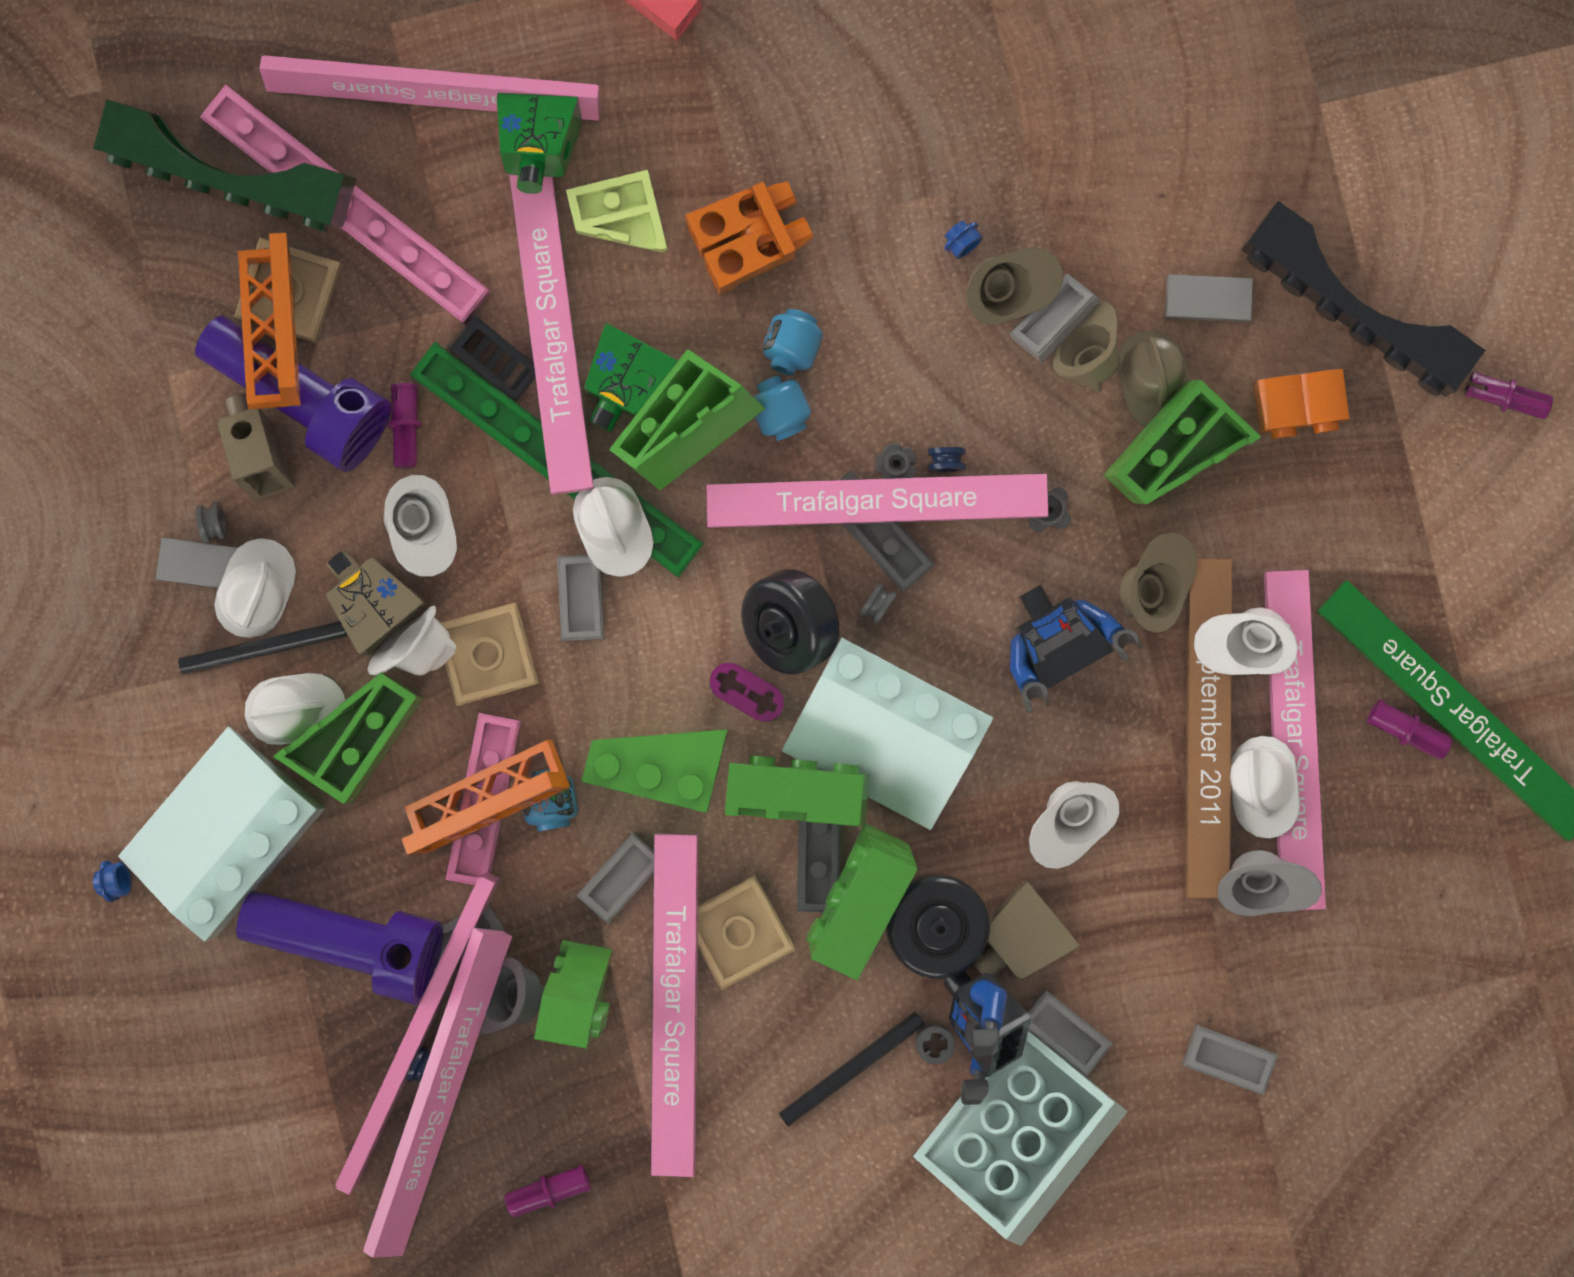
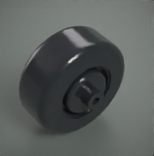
M794 569L780 570L755 582L744 596L741 609L744 633L755 654L773 670L788 675L801 674L821 664L834 652L839 639L837 611L827 591L810 575Z
M926 874L912 879L885 931L891 950L907 969L922 977L946 979L964 973L980 959L989 940L990 920L983 900L968 884L946 874Z

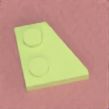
M648 170L566 190L577 234L661 253L668 251Z

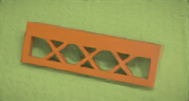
M286 233L269 234L270 249L238 251L248 410L301 406L291 252ZM271 262V275L262 284L249 275V264ZM250 286L255 289V291L251 295ZM263 296L273 303L274 312L264 322L251 313V308ZM252 324L258 327L254 333L252 330ZM265 334L276 341V351L267 360L258 355L253 347ZM254 362L260 365V367L256 371ZM268 372L278 379L280 394L256 395V384Z
M553 740L541 742L405 806L404 808L413 830V834L402 838L407 855L428 854L569 789L570 785ZM544 754L550 771H546L533 778L527 776L533 758ZM520 765L518 772L512 769ZM506 773L515 778L512 788L497 795L491 793L497 775ZM484 782L482 788L476 786V785H478V784ZM468 789L479 794L475 805L462 811L455 809L461 792ZM448 799L447 804L441 803V801ZM430 806L444 811L439 822L425 827L420 811Z

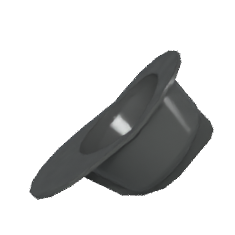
M515 958L504 959L479 1035H488L512 1025L527 1023L539 1011L545 985L541 984L538 975L534 971L522 966Z

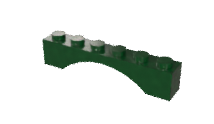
M106 99L93 147L95 150L108 153L106 161L131 169L133 162L147 166L145 174L170 181L173 174L186 179L184 187L207 194L210 193V189L213 187L225 191L224 200L247 207L250 200L265 204L263 208L264 213L288 219L289 212L304 217L302 225L327 232L329 225L343 227L357 179L308 163H302L288 170L266 175L231 174L208 164L192 153L172 133L161 115Z

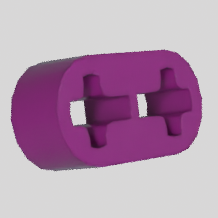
M723 663L717 666L711 673L710 688L712 692L721 700L752 718L762 722H769L776 719L782 713L784 698L781 692L772 684L734 663ZM731 670L738 673L736 681L747 687L744 694L742 695L734 689L728 690L726 694L720 691L722 684L717 680L720 673L727 675ZM751 690L761 696H764L767 691L774 694L772 701L777 705L774 712L767 710L763 715L756 712L758 704L747 698Z

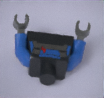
M1040 584L1019 597L1031 619L1015 628L1017 634L1011 640L1010 671L1022 693L1025 710L1028 713H1032L1030 701L1033 698L1043 699L1046 707H1048L1050 702L1047 689L1113 652L1114 649L1111 645H1114L1119 657L1123 661L1130 660L1123 649L1125 645L1133 643L1140 650H1142L1143 646L1136 632L1125 629L1108 612L1085 600L1074 601L1069 597L1053 606Z
M965 971L955 977L946 978L943 985L953 996L949 1015L950 1023L972 1054L970 1073L974 1075V1080H962L961 1102L964 1105H980L989 1092V1084L986 1078L1022 1057L1032 1017L991 973H984L972 980Z

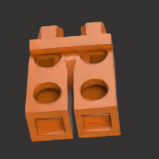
M788 181L774 184L767 188L764 182H761L750 189L738 192L685 215V224L701 258L704 257L705 267L719 296L734 290L735 286L759 274L793 260L795 252L813 240V233L804 217L785 226L780 218L779 212L795 206L797 202Z

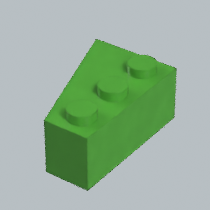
M687 349L609 450L637 474L659 490H662L766 408L741 384Z
M1201 379L1186 381L1103 476L1132 503L1148 504L1193 478L1192 476L1224 460L1228 455L1243 446L1260 439L1261 436Z
M380 673L341 703L333 712L320 722L315 723L303 735L286 748L280 750L273 757L341 803H354L424 697L392 675Z
M729 729L592 740L581 782L707 813Z
M750 755L749 763H729L725 815H746L764 817L765 819H788L814 823L864 826L866 823L870 774H860L859 765L834 763L833 771L816 770L817 761L792 759L791 767L775 766V757Z
M867 823L862 826L841 875L828 894L826 908L821 919L816 918L807 934L806 941L809 942L812 960L858 980L917 871V866L908 843Z
M562 940L560 954L556 956L554 968H557L556 973H550L542 994L534 1039L586 1049L593 1038L599 1039L600 1033H603V1029L606 1028L610 1003L603 1002L612 949Z

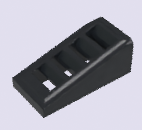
M473 315L448 345L450 350L514 402L518 400L536 377L534 363L476 315ZM478 330L482 331L485 334L484 337L469 354L464 350L465 346ZM494 341L499 346L482 365L477 359L490 343ZM506 352L512 356L497 376L491 372L493 367ZM520 362L526 368L509 387L504 381Z

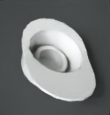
M410 475L398 480L389 490L384 509V524L389 533L392 549L398 562L408 572L421 577H433L444 572L451 565L457 551L456 534L446 494L435 480L424 475Z
M611 477L594 479V489L581 491L575 498L573 514L576 527L588 556L597 568L613 576L632 575L642 569L651 557L653 538L650 526L640 501L631 486L620 479Z
M263 538L247 541L236 549L229 560L216 594L214 606L217 619L232 634L246 638L262 636L273 629L281 618L292 591L296 574L294 560L284 546L274 540Z
M436 606L429 607L420 617L398 629L383 642L369 662L367 670L370 675L377 676L396 667L413 675L423 676L429 671L443 666L455 654L456 645L450 639L448 630L434 617Z
M1260 607L1249 609L1244 613L1224 614L1210 618L1201 624L1196 632L1194 649L1197 658L1207 668L1217 673L1228 675H1267L1281 673L1290 668L1297 657L1298 644L1290 624L1286 623L1273 610Z
M305 673L271 678L260 682L251 690L245 703V719L248 728L258 739L268 744H291L311 726L320 722L345 701L342 689L336 682L322 674Z
M1259 736L1248 739L1238 747L1231 761L1230 781L1236 818L1246 831L1256 837L1271 839L1282 836L1294 826L1299 816L1300 797L1294 754L1285 743L1274 737Z
M1073 781L1057 787L1050 795L1047 810L1038 818L1031 830L1029 846L1035 861L1046 868L1058 869L1069 866L1081 858L1115 825L1119 816V801L1115 793L1105 785L1092 782Z

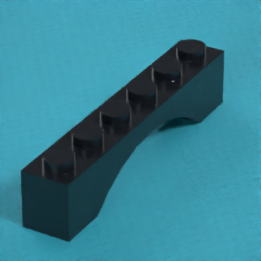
M1277 201L1241 249L1248 255L1246 259L1253 267L1265 273L1268 270L1282 279L1280 284L1289 293L1297 297L1304 295L1317 304L1315 310L1321 316L1332 322L1339 320L1351 329L1349 334L1353 339L1367 347H1370L1371 344L1385 354L1383 358L1389 365L1399 371L1407 369L1419 378V386L1434 396L1441 394L1446 397L1456 392L1486 351L1452 325L1425 326L1405 323L1382 315L1362 303L1341 284L1329 268L1318 246L1313 225L1280 201Z

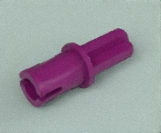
M1475 370L1472 371L1468 381L1482 385L1485 389L1482 390L1467 385L1464 397H1471L1500 406V411L1502 412L1510 409L1539 419L1547 418L1553 404V397L1551 395L1516 385L1515 379L1507 382L1478 373Z
M413 383L391 384L392 412L388 428L393 429V465L396 468L410 469L414 468L417 463L416 430L422 427V423L418 421L417 413L418 385Z
M1381 699L1376 701L1367 717V724H1372L1398 738L1400 745L1404 746L1408 743L1436 759H1443L1451 748L1452 739L1449 736L1420 722L1418 715L1414 714L1411 717L1384 703Z
M582 1164L549 1178L544 1174L541 1176V1181L506 1193L504 1196L505 1204L509 1214L512 1217H517L547 1205L550 1208H555L556 1202L584 1192H590L591 1185Z

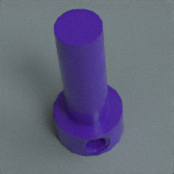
M224 315L217 316L201 333L196 344L195 355L246 389L242 327ZM262 339L253 346L254 351L265 360L276 351V348ZM254 362L256 371L260 367V365ZM298 363L301 406L275 408L307 428L305 437L307 449L345 473L353 470L363 462L381 438L390 417L391 403L352 377L344 379L338 385L333 386ZM268 372L256 384V395L280 394L278 379Z
M255 890L250 891L246 896L239 912L236 928L237 938L241 941L372 975V988L376 995L413 1005L420 1004L434 974V969L439 963L443 943V925L437 920L398 911L394 913L388 924L384 925ZM410 950L412 954L411 961L406 966L405 955Z

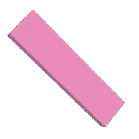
M483 713L478 714L466 778L515 755L522 721ZM506 773L497 775L491 793L497 795L508 790L511 776ZM482 782V783H480V784H478V785H476V786L482 788L484 782ZM468 789L463 791L459 811L475 805L479 794ZM502 820L453 842L446 880L475 885L478 877L484 873L492 874Z

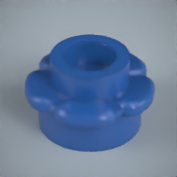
M964 220L954 225L944 236L947 239V243L944 246L945 251L952 252L957 259L968 255L983 240V236L977 230L979 225L973 222L968 226Z
M103 861L100 864V870L95 872L93 876V886L99 896H103L108 902H114L119 900L121 896H126L130 893L132 886L131 875L124 863L112 864L111 861Z

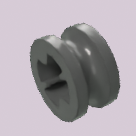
M213 502L210 508L198 505L196 507V521L203 542H211L214 536H218L220 540L226 539L228 533L227 523L220 502Z
M880 582L859 612L862 616L870 615L873 619L872 623L875 625L878 624L897 594L894 591L890 593L885 592L883 589L884 585Z
M927 1025L919 1031L916 1037L917 1052L927 1063L934 1065L942 1064L949 1060L954 1052V1038L949 1030L942 1025ZM931 1033H940V1039L944 1040L946 1038L947 1046L939 1049V1055H929L930 1049H923V1042L931 1040Z

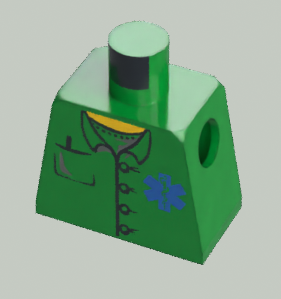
M497 93L499 146L505 172L510 175H518L517 188L521 192L527 194L540 193L544 177H562L566 174L582 125L578 98L571 96Z
M606 323L584 386L585 391L589 395L599 400L589 422L611 433L622 412L634 418L678 360Z

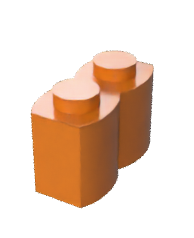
M1343 369L1266 378L1253 383L1260 433L1271 432L1272 439L1297 436V428L1313 427L1314 434L1339 431V423L1349 420Z

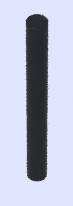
M337 621L178 659L181 673L187 674L339 639L348 635L341 622Z
M913 1012L779 1112L782 1120L788 1127L925 1026L924 1022L916 1012Z

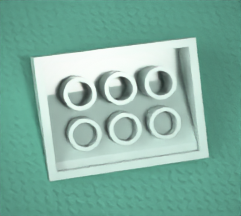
M841 637L789 735L782 752L798 760L817 761L816 770L833 771L834 763L859 765L860 774H870L869 798L931 830L973 758L993 717Z
M228 726L118 857L172 915L205 942L217 938L239 912L250 891H256L326 807L234 729Z
M1030 1031L1027 1034L1022 1057L986 1078L989 1084V1092L980 1105H964L960 1097L913 1156L1001 1236L1022 1246L1128 1112Z

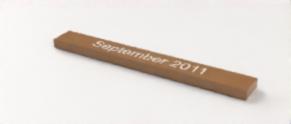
M1197 558L1196 573L1187 594L1186 898H1218L1217 887L1221 878L1230 871L1231 675L1217 673L1207 668L1197 658L1194 640L1201 624L1215 616L1232 614V559Z

